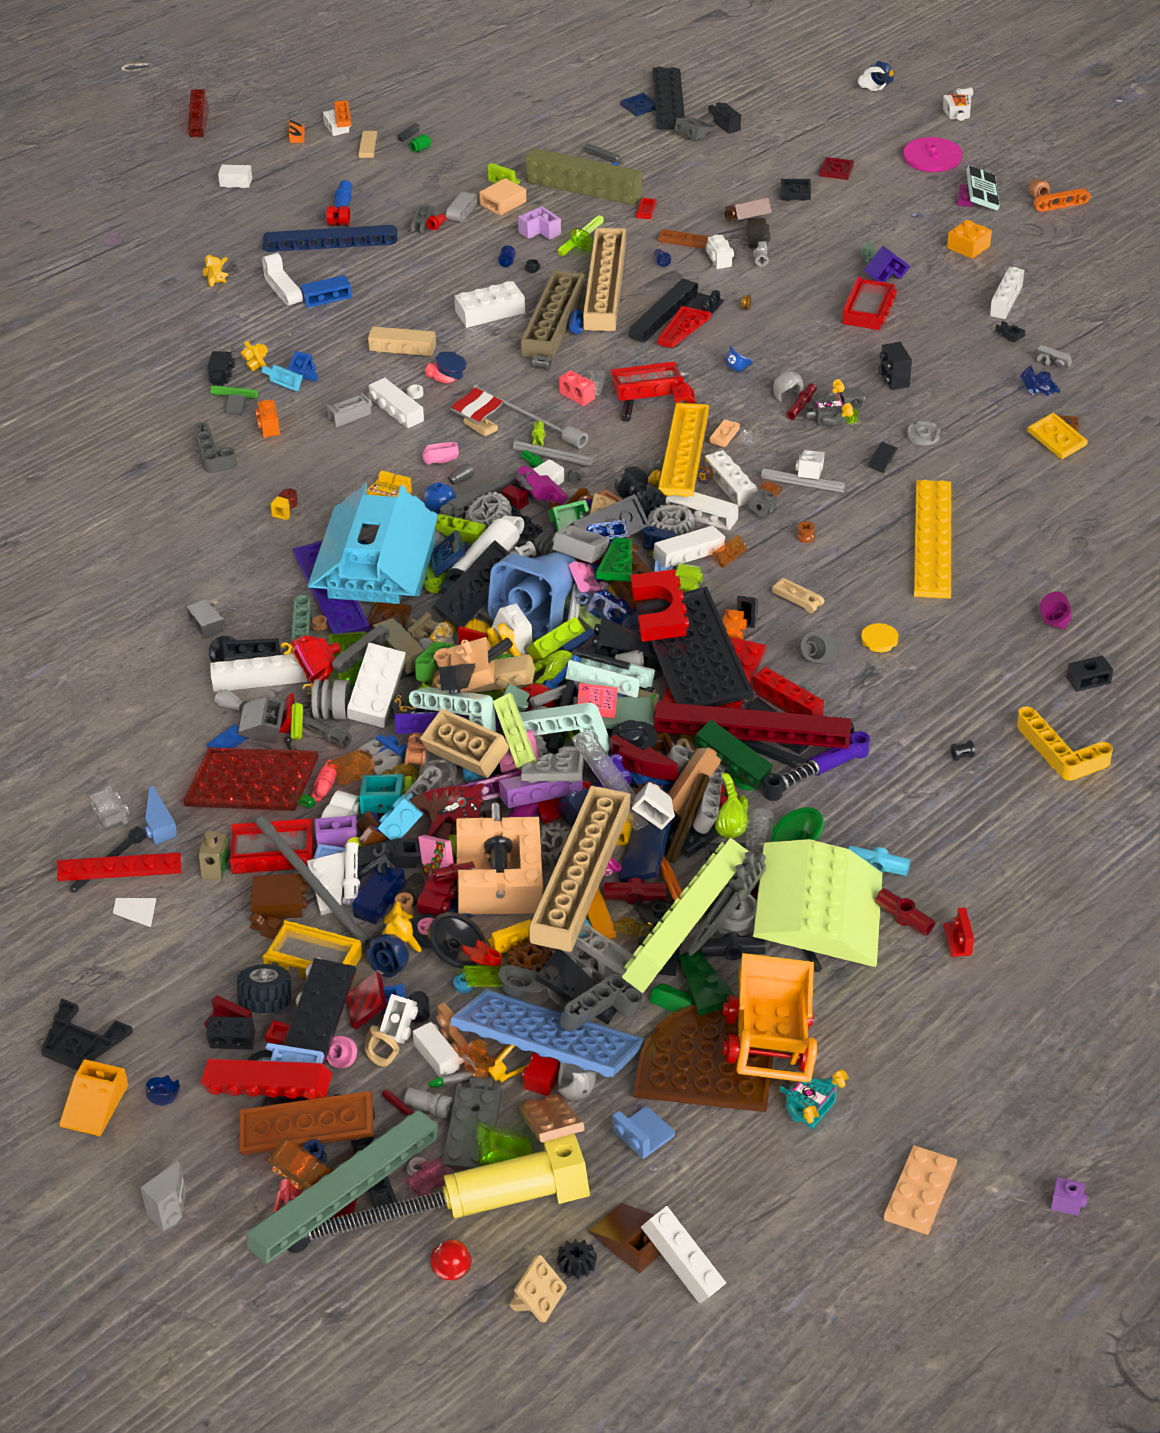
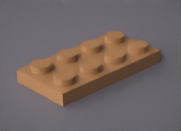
M551 1094L543 1100H529L524 1105L518 1106L520 1116L540 1142L585 1131L583 1121L561 1095Z

